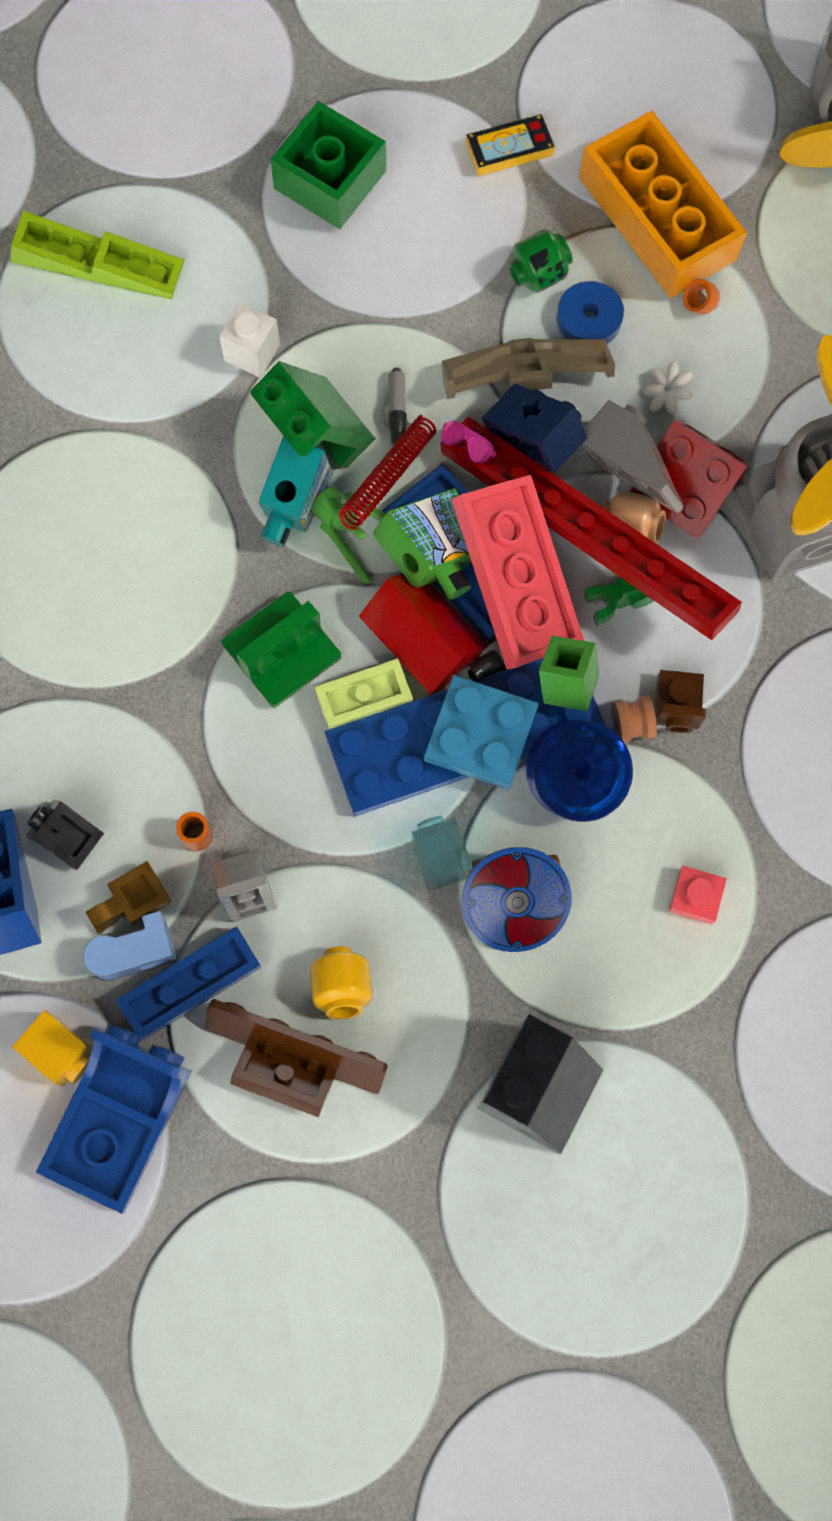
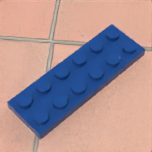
M543 658L517 668L483 677L476 681L477 683L539 703L520 760L603 732L606 727L594 696H592L587 711L544 704L539 669ZM448 690L325 731V737L354 817L469 778V776L424 761V755Z

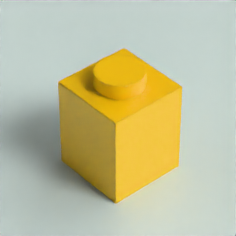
M43 1010L12 1046L49 1080L63 1087L68 1081L74 1084L83 1076L89 1061L88 1058L91 1056L93 1049L55 1015L46 1010Z

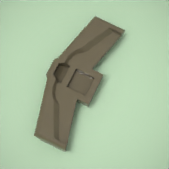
M516 339L442 360L441 362L443 384L447 399L455 398V392L505 378L509 389L515 383L530 390L552 388V372H605L606 377L615 376V362L605 339Z

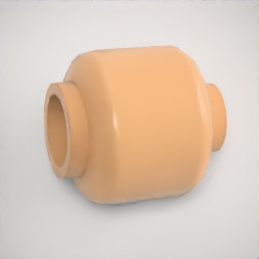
M620 491L614 496L611 503L605 502L603 504V508L658 544L666 521V512L660 510L659 502L647 495Z

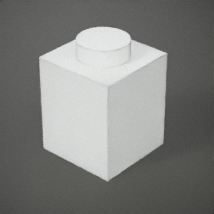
M240 302L219 336L224 362L262 378L280 346L277 319Z

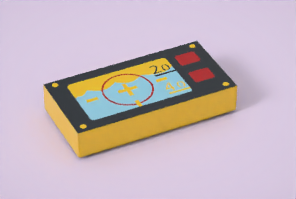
M542 114L466 134L465 144L478 176L554 156L555 146Z

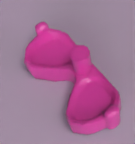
M456 420L444 423L441 436L442 443L453 446L466 440L469 457L474 463H484L490 457L494 458L497 455L492 443Z

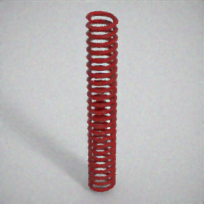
M420 414L360 487L357 488L350 499L347 500L339 511V518L345 527L357 530L355 526L363 524L427 443L430 442L437 432L431 420L422 417ZM420 425L426 426V427L428 428L429 432H428L424 427H422V426H420ZM350 510H352L353 513L356 514L357 516H359L360 518H356V517L350 512ZM346 511L352 519L358 522H353L352 520H350L346 514ZM343 515H344V518H345L350 524L355 525V526H350V525H348V524L344 521Z

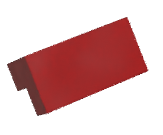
M403 573L387 578L359 615L361 620L392 654L399 659L402 665L430 695L445 689L451 682L453 675H457L460 670L474 665L480 658V653L488 647L431 584L419 588L414 587Z

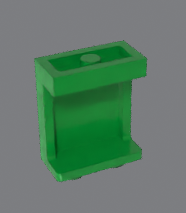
M278 361L251 390V396L300 456H308L321 443L340 467L348 468L376 439L325 376Z

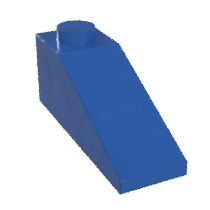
M12 808L0 811V955L42 943L37 906Z

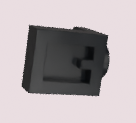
M52 800L49 805L44 802L40 804L27 821V825L31 829L26 834V837L44 847L74 870H78L104 835L101 830L63 802Z

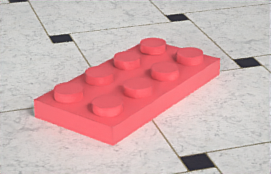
M531 475L452 498L455 513L506 669L517 668L544 658L551 636L584 641Z

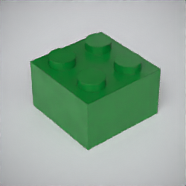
M318 100L270 159L274 189L338 229H341L385 174L386 141Z

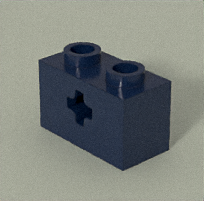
M515 383L482 417V421L488 430L553 473L588 438L581 422V413L572 403L558 401L546 396L538 389L530 390Z

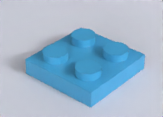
M453 675L424 755V761L509 790L539 703Z

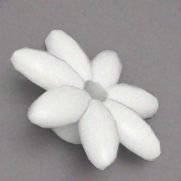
M676 361L669 365L666 375L658 369H653L652 376L656 384L650 385L642 391L645 396L654 397L650 405V411L652 413L656 412L665 404L668 412L674 414L677 410L678 399H691L692 393L682 386L692 379L693 373L687 371L678 375L679 364Z

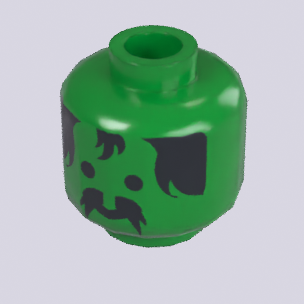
M543 229L514 244L512 249L513 262L508 264V268L517 286L525 285L531 292L539 293L567 277L569 265L572 264L573 258L566 240L560 233L553 234L551 231Z

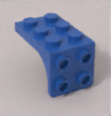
M108 1023L105 1030L92 1028L88 1035L94 1042L87 1067L35 1173L123 1214L126 1212L192 1070L181 1066L185 1059L184 1056L154 1044L147 1050L139 1046L143 1037Z

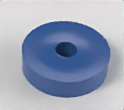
M596 281L580 282L569 287L561 296L556 316L557 326L565 339H605L608 344L620 331L624 317V307L619 295L608 285ZM592 312L596 315V317L589 318L585 316L584 313Z

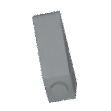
M608 400L584 428L588 438L581 445L582 449L593 463L678 514L682 510L683 505L655 441L644 427V424L647 422L646 418L631 405L622 408Z
M248 847L235 848L223 853V860L213 862L216 891L232 922L277 909L258 849L249 851Z

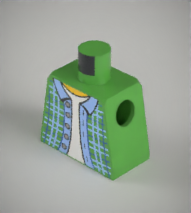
M455 488L388 511L373 531L376 540L412 586L419 588L439 581L449 600L465 594L472 588L463 571L470 564L471 558L451 500L459 496Z

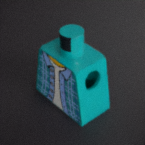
M283 436L259 498V505L266 517H268L260 535L262 539L276 546L284 547L292 528L302 532L307 531L314 517L311 510L317 496L327 489L333 476L324 450L315 447L308 456H300Z

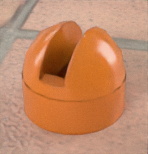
M701 278L691 281L683 294V303L686 309L699 315L711 313L718 307L720 301V291L712 282ZM704 289H705V291H706L707 298H706L705 295L702 293V290H704Z

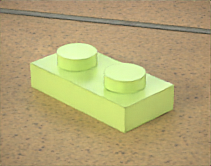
M398 658L314 687L329 730L413 701V696Z

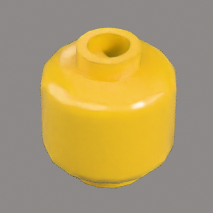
M337 946L327 949L324 952V956L319 957L312 963L310 983L312 1001L315 1007L325 1012L326 1016L331 1019H349L360 1015L373 996L370 966L366 958L358 953H353L348 947Z

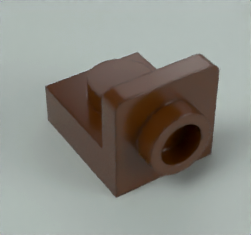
M669 670L659 671L657 675L655 706L657 725L666 726V730L673 733H690L693 729H699L706 717V709L702 708L704 674Z

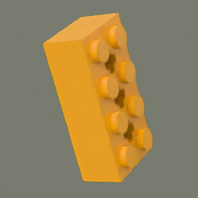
M652 110L584 147L579 179L670 299L685 291L691 281L698 278L706 279L737 261L747 231Z

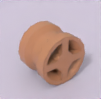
M648 695L639 696L635 702L626 703L623 700L612 701L611 717L618 744H627L632 738L642 737L645 740L656 738V715L652 700Z

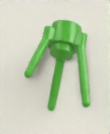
M328 487L315 499L311 509L312 513L322 521L320 529L332 539L362 582L368 584L370 583V577L338 533V530L343 532L348 529L342 524L339 518V511L353 493L347 492L343 495L335 487ZM377 508L370 513L371 517L379 521L386 515V513ZM350 510V512H351L355 517H357V515L354 514L352 510ZM346 511L348 518L354 522L355 520L352 519ZM343 515V519H344V521H345L348 525H350V526H355V525L350 524V523L344 518V515ZM355 526L357 530L348 529L359 539L366 537L365 531L359 526Z

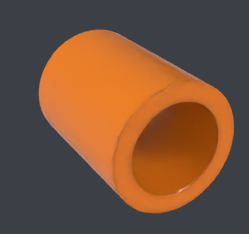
M187 812L177 821V834L187 849L198 852L206 849L211 844L213 833L202 814ZM195 825L204 827L202 834L197 838L191 839L186 837L190 827Z

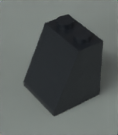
M528 1014L520 1025L477 1109L561 1154L604 1069L573 1037Z

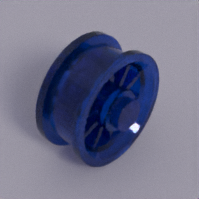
M568 720L547 728L534 741L527 756L526 778L532 795L546 810L571 821L589 822L609 815L624 801L632 783L633 764L626 744L613 730L596 722Z

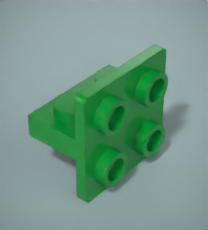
M291 592L283 594L221 641L223 648L272 708L278 707L341 660V652L321 629L319 612L309 600L301 605Z

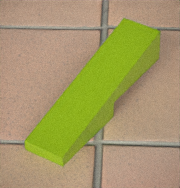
M24 210L11 243V262L171 300L184 264V259L107 231H104L103 237L99 238Z

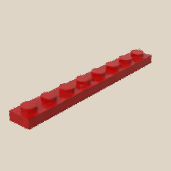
M469 416L461 424L492 443L493 449L497 453L494 458L490 457L486 462L476 464L469 457L466 440L453 446H448L442 443V441L440 442L443 455L488 486L531 475L548 528L711 641L740 611L742 601Z

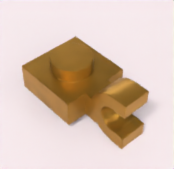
M146 861L107 884L113 897L92 907L85 913L99 935L112 927L124 915L131 926H134L143 920L142 916L157 912L172 903L150 864Z

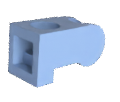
M158 911L142 916L145 929L117 938L103 935L92 939L86 945L83 953L87 969L98 978L111 981L176 962L177 957L164 915Z

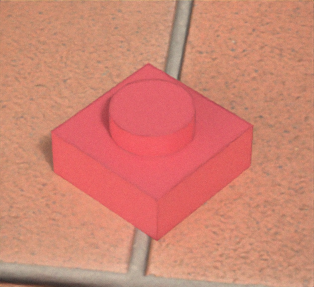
M683 865L679 870L669 912L709 924L715 923L727 878Z

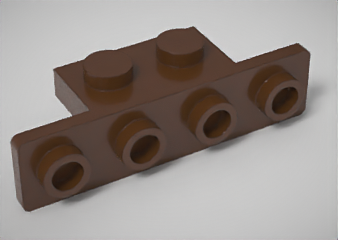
M212 999L207 1008L205 1023L207 1031L245 1045L232 1073L231 1085L318 1118L334 1079L374 1094H379L388 1065L367 1052L352 1051L334 1044L324 1036L310 1035L291 1028L287 1023L279 1019H267L248 1012L242 1006L233 1002L224 1003Z

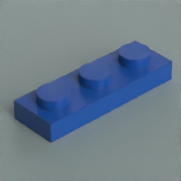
M236 926L116 999V1002L134 1033L143 1037L142 1042L262 967Z

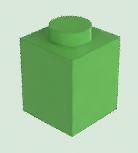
M551 636L539 669L544 704L582 711L588 710L599 678L596 643Z

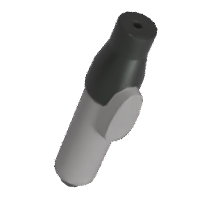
M398 367L393 368L388 374L389 401L384 403L385 425L389 426L391 443L393 445L405 433L407 426L405 374Z
M495 641L480 653L481 658L468 669V675L473 681L476 682L483 676L493 673L504 663L498 641Z

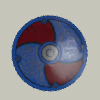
M527 847L505 848L486 856L472 869L465 881L462 892V910L470 930L486 945L507 952L532 950L550 941L564 926L570 913L572 901L570 883L561 866L547 854Z

